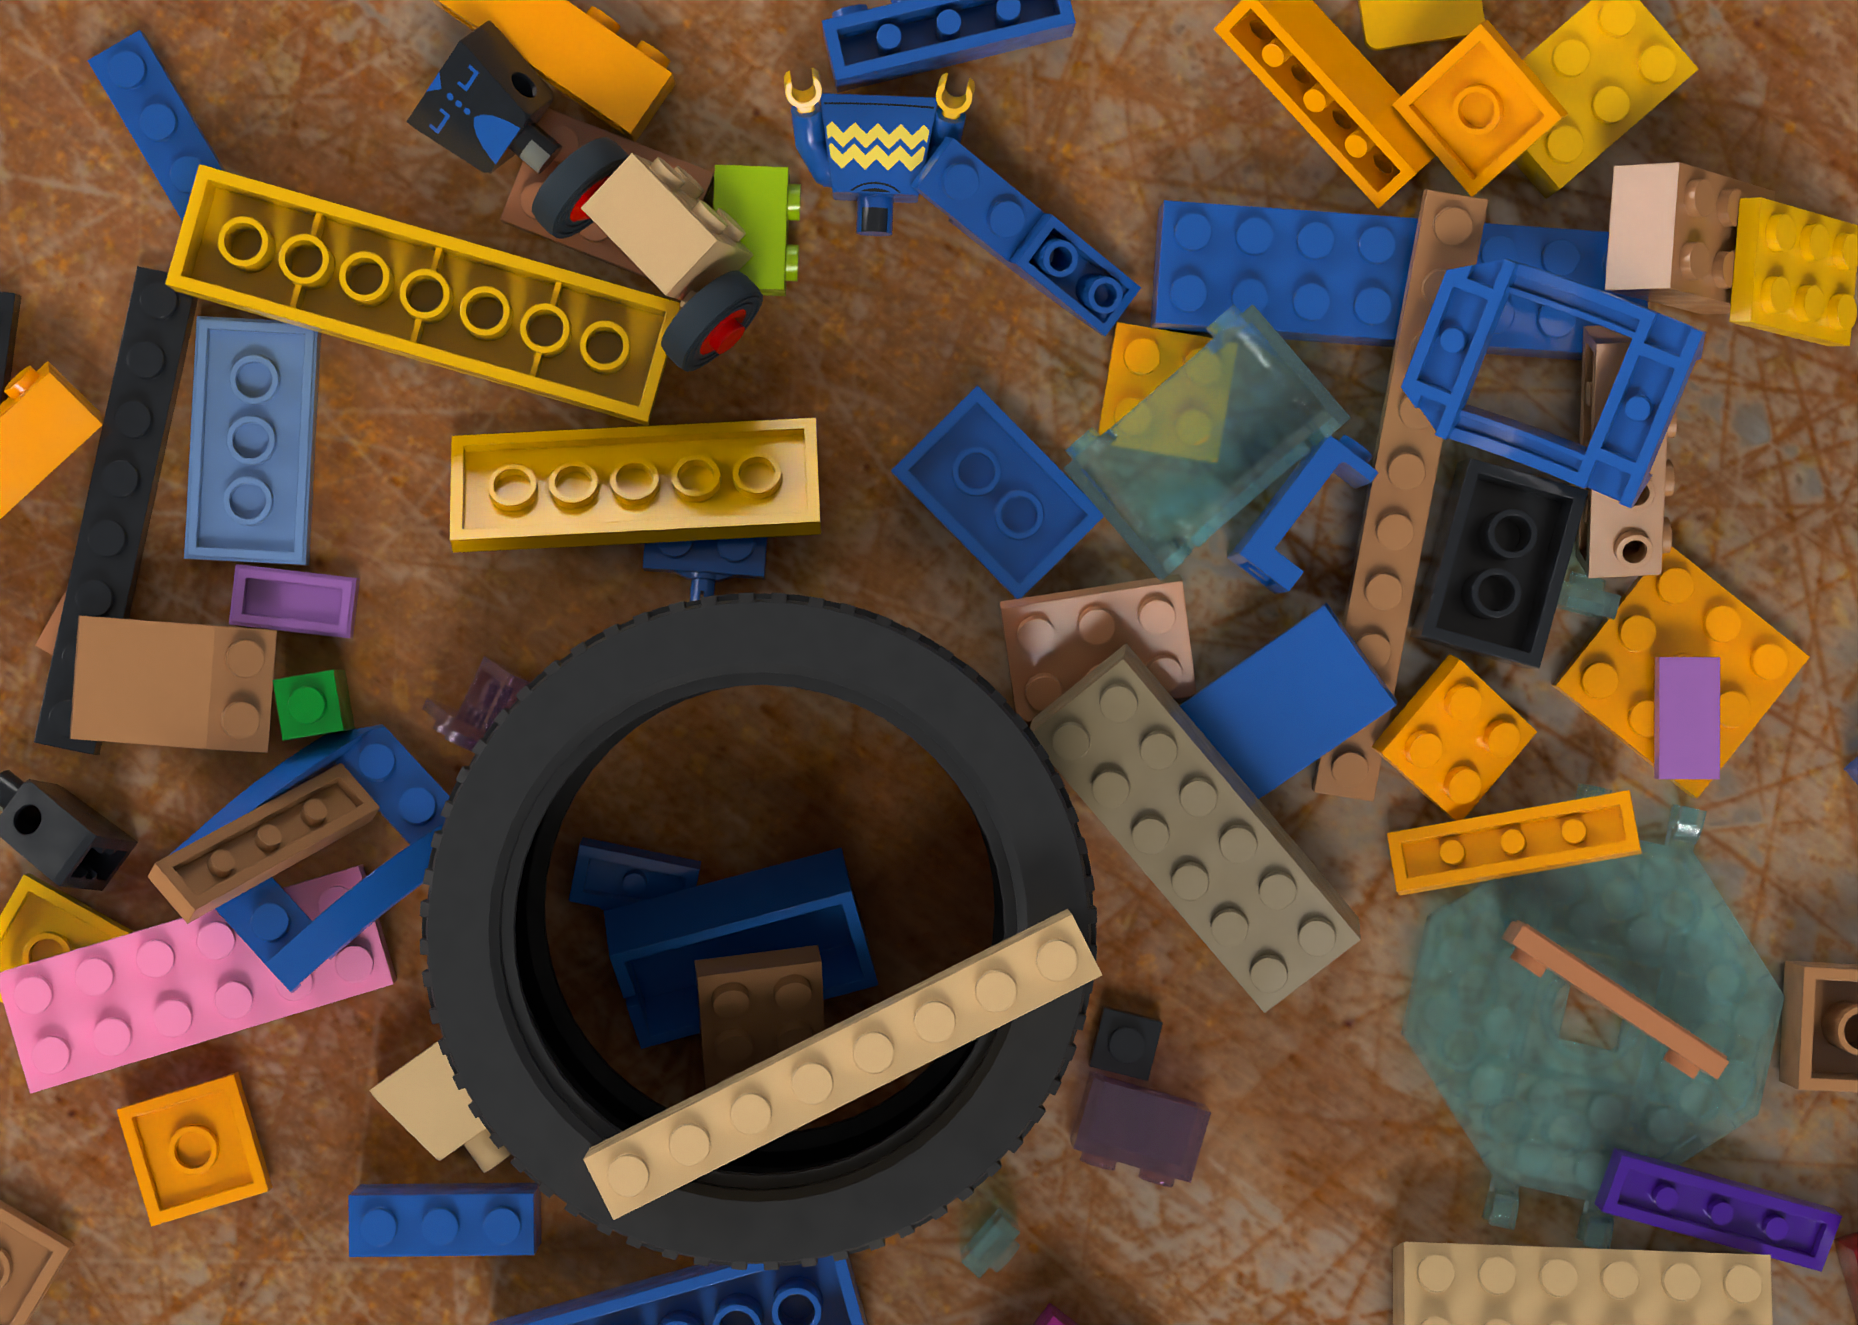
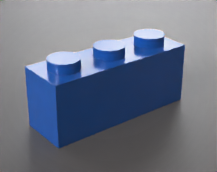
M536 1182L360 1184L348 1195L349 1257L535 1255L542 1243L541 1191L538 1189L539 1185Z

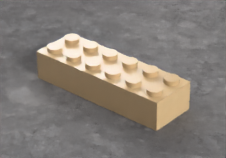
M1403 1242L1393 1248V1325H1773L1771 1255Z

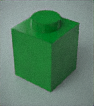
M328 670L273 680L283 741L355 729L345 670Z

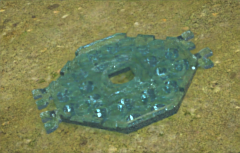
M1578 783L1575 800L1610 794L1612 790ZM1672 804L1664 845L1640 840L1642 854L1482 881L1478 883V886L1453 902L1446 903L1427 915L1401 1034L1412 1052L1419 1059L1434 1083L1433 1085L1459 1126L1464 1130L1492 1176L1482 1218L1489 1220L1488 1223L1490 1225L1514 1230L1519 1207V1187L1523 1186L1585 1200L1575 1238L1583 1241V1245L1588 1247L1610 1249L1614 1225L1613 1215L1602 1212L1594 1202L1614 1147L1680 1165L1759 1114L1785 996L1693 852L1694 846L1701 835L1707 811ZM1512 920L1515 922L1519 920L1530 925L1728 1057L1726 1060L1729 1063L1717 1080L1702 1071H1699L1694 1080L1662 1059L1668 1051L1667 1048L1623 1019L1617 1044L1611 1050L1559 1039L1571 984L1548 969L1539 978L1509 958L1515 947L1501 939Z

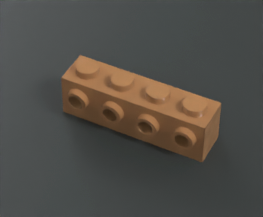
M1600 325L1583 326L1580 444L1586 447L1590 443L1632 340L1631 337ZM1676 410L1651 468L1650 474L1653 475L1634 507L1628 508L1619 504L1620 501L1589 488L1584 489L1588 490V495L1576 536V558L1588 578L1661 575L1662 554L1670 553L1672 546L1671 523L1668 517H1664L1665 496H1672L1674 492V468L1670 459L1666 460L1667 438H1674L1677 432Z

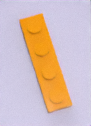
M1630 790L1387 833L1396 891L1400 896L1642 854Z

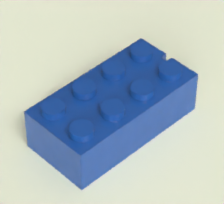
M842 847L604 911L609 957L623 998H626L627 1009L641 1049L700 1033L694 960L818 945L822 960L823 1000L878 985L869 941Z

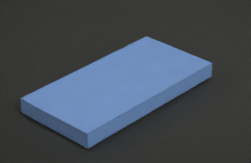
M197 316L184 559L309 565L321 348L320 332L278 320Z

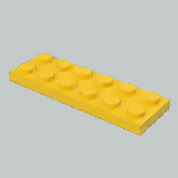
M816 418L452 436L450 543L453 553L821 534Z

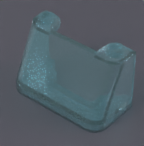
M1235 304L1232 305L1206 328L1213 336V339L1105 433L1100 435L1092 427L1065 450L1072 458V461L1063 469L1160 581L1182 564L1196 546L1199 548L1213 533L1298 460L1305 457L1311 451L1310 448L1312 446L1315 447L1323 439L1331 436L1351 418L1253 304L1243 313Z

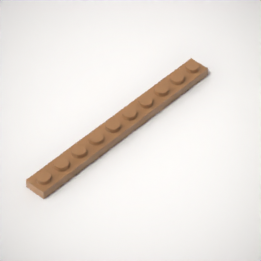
M1424 189L1372 463V467L1379 473L1368 485L1342 623L1393 695L1396 688L1443 438L1435 435V429L1421 409L1414 407L1401 388V385L1446 270L1477 264L1489 201L1483 198ZM1391 710L1317 759L1312 783L1314 792L1374 802L1382 756L1371 746L1388 727Z

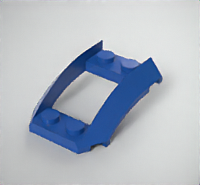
M1511 259L1491 261L1446 270L1401 388L1414 407L1421 409L1435 429L1436 436L1445 440H1455L1506 457L1581 488L1592 489L1620 501L1619 504L1632 508L1653 475L1650 474L1655 458L1695 362L1702 357L1706 332L1626 299ZM1509 294L1563 311L1632 338L1588 447L1517 420L1466 404Z
M382 724L326 734L283 761L240 793L171 853L173 854L340 763L345 766L379 805L378 812L402 836L409 846L362 879L313 921L272 877L215 908L291 993L295 992L301 986L300 983L328 958L331 960L374 921L423 884L425 869L428 868L432 851L431 842L434 832L442 830L446 818L440 814L450 796Z

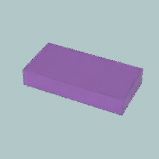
M236 564L229 624L353 639L360 579Z
M1655 657L1654 779H1720V657Z

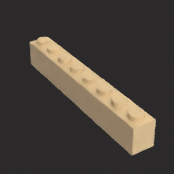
M1066 909L591 1147L583 1160L613 1220L1102 976V973L1073 915Z

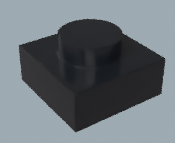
M1103 1005L1088 1065L1148 1081L1163 1022L1159 1019Z

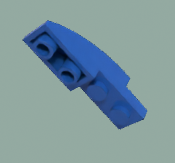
M945 137L910 185L950 218L948 221L1052 301L1103 336L1108 334L1141 289L1138 284L1054 215L1044 213L954 138Z

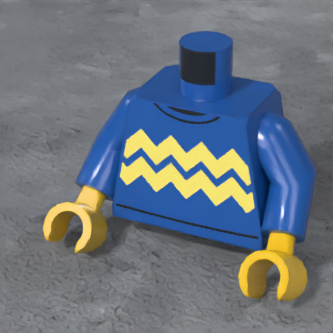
M811 68L813 85L804 91L797 90L792 86L790 71L786 72L784 75V88L787 100L793 105L791 107L795 146L815 182L824 187L832 188L833 199L857 201L856 234L891 236L893 231L894 202L918 203L920 194L910 186L945 137L954 138L961 144L966 120L965 111L972 103L975 82L969 78L966 94L960 97H954L946 91L945 86L948 73L943 74L939 80L936 98L822 93L821 78L818 70L815 68Z

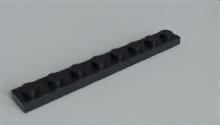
M137 266L34 743L100 755L102 741L70 739L78 617L91 616L129 619L198 303L197 297L176 292L165 284L168 272Z

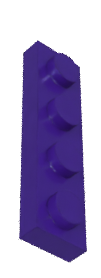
M1615 1147L1594 1202L1604 1213L1754 1254L1771 1255L1773 1259L1820 1272L1823 1270L1842 1219V1215L1834 1208Z

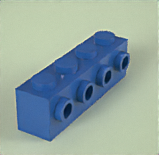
M891 0L892 4L868 9L866 4L838 9L832 12V18L822 20V30L837 93L1072 37L1076 21L1071 0Z

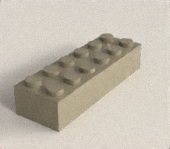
M1127 643L1033 718L1030 729L1049 755L1052 765L1264 1013L1361 940L1359 917Z

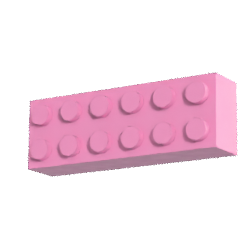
M363 864L283 887L282 889L313 921L348 890L364 879L366 873ZM214 909L189 924L183 918H179L0 972V993L31 1094L393 985L397 978L378 918L331 960L328 958L300 983L301 986L295 992L291 993Z

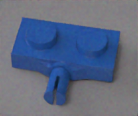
M768 537L645 543L643 569L644 571L675 573L691 580L690 601L701 600V594H704V597L715 595L716 582H722L734 577L765 580Z
M582 837L569 901L599 907L606 911L696 887L702 861Z

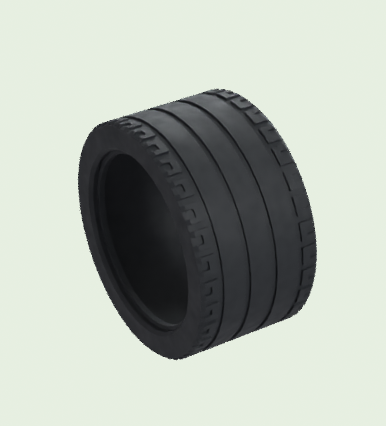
M753 592L701 597V600L681 601L633 616L632 620L621 625L615 624L587 641L578 644L570 650L571 654L560 661L555 660L529 685H525L515 695L518 698L517 701L509 709L503 708L483 738L479 739L472 750L475 755L470 765L461 768L449 800L444 804L440 814L446 818L442 830L434 832L431 842L432 851L423 884L429 885L428 899L421 901L420 916L422 917L420 955H427L428 969L422 972L424 987H427L431 1005L429 1013L432 1024L439 1023L443 1035L438 1041L441 1052L447 1056L455 1074L452 1078L458 1090L465 1088L472 1102L468 1107L475 1118H480L483 1125L490 1132L491 1136L489 1138L499 1149L505 1146L514 1156L510 1163L520 1173L524 1171L539 1185L538 1189L548 1198L555 1194L567 1203L564 1210L575 1217L579 1214L597 1225V1230L609 1236L613 1230L628 1237L626 1241L628 1245L639 1249L641 1246H644L651 1250L662 1252L663 1257L673 1260L677 1259L678 1254L694 1257V1264L709 1266V1263L729 1265L731 1269L747 1270L748 1264H764V1270H779L780 1266L802 1264V1267L817 1265L818 1258L833 1255L834 1261L849 1258V1254L861 1252L869 1248L871 1251L885 1246V1238L899 1233L901 1238H904L914 1233L915 1228L933 1218L937 1220L948 1213L947 1205L957 1197L963 1202L974 1193V1189L983 1183L989 1176L992 1177L1002 1167L1000 1159L1008 1150L1012 1153L1018 1150L1024 1142V1137L1046 1112L1043 1103L1049 1094L1056 1095L1069 1061H1072L1077 1049L1073 1041L1077 1030L1083 1031L1094 980L935 1059L925 1071L905 1088L882 1103L856 1116L826 1126L791 1131L613 1220L583 1158L591 1147L668 1108L655 1102L633 1087L608 1065L580 1029L561 993L551 961L546 932V887L552 852L563 819L581 786L607 753L635 728L658 713L682 701L711 691L749 685L796 687L828 694L856 704L884 718L913 738L937 760L956 782L976 818L988 853L994 893V923L991 947L1068 909L1073 915L1096 961L1097 908L1093 905L1092 891H1095V886L1091 873L1088 849L1085 838L1081 836L1077 824L1079 819L1059 773L1055 771L1049 760V755L1022 717L1006 702L1007 700L978 672L955 657L953 653L909 627L907 628L892 619L845 603L785 593L755 594Z

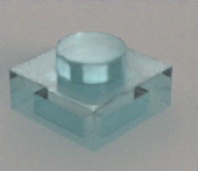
M1571 572L1569 581L1563 582L1556 608L1599 620H1614L1621 596L1605 592V580L1588 578L1587 575Z
M999 1207L960 1251L961 1262L979 1279L989 1267L996 1273L1000 1271L1020 1247V1244L1014 1240L1020 1234L1018 1223Z

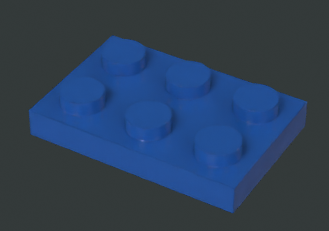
M978 385L891 470V473L1015 599L1022 598L1105 516Z

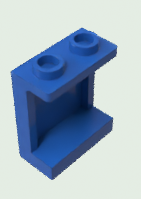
M1329 435L1315 442L1227 558L1274 594L1289 592L1304 571L1275 550L1276 546L1332 473L1355 489L1371 483L1379 473L1368 464L1373 457L1372 454L1347 435H1343L1340 440Z

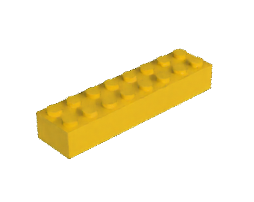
M199 164L165 282L167 286L176 292L645 426L649 425L668 358L661 346L662 337L671 321L681 310L680 303L201 164Z

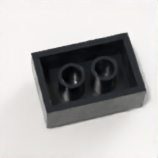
M1473 458L1458 462L1410 637L1525 669H1540L1588 490Z

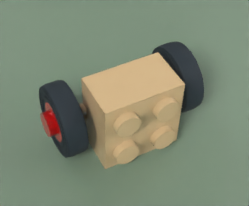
M607 137L590 141L569 155L549 175L535 196L532 204V213L548 233L559 239L573 236L595 222L666 296L681 300L680 306L682 309L667 327L662 337L661 346L666 355L684 371L689 372L699 369L720 354L728 351L738 342L762 305L763 295L759 288L739 271L753 256L740 241L746 232L725 211L720 208L714 211L704 201L699 200L698 198L704 192V189L680 166H676L673 169L660 157L651 162L633 153L628 155L616 142Z

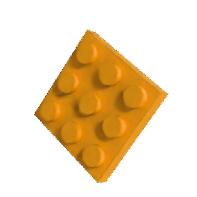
M1671 546L1670 553L1662 554L1661 575L1638 576L1552 686L1654 767L1655 657H1720L1721 770L1810 656ZM1713 779L1669 780L1691 798H1698Z

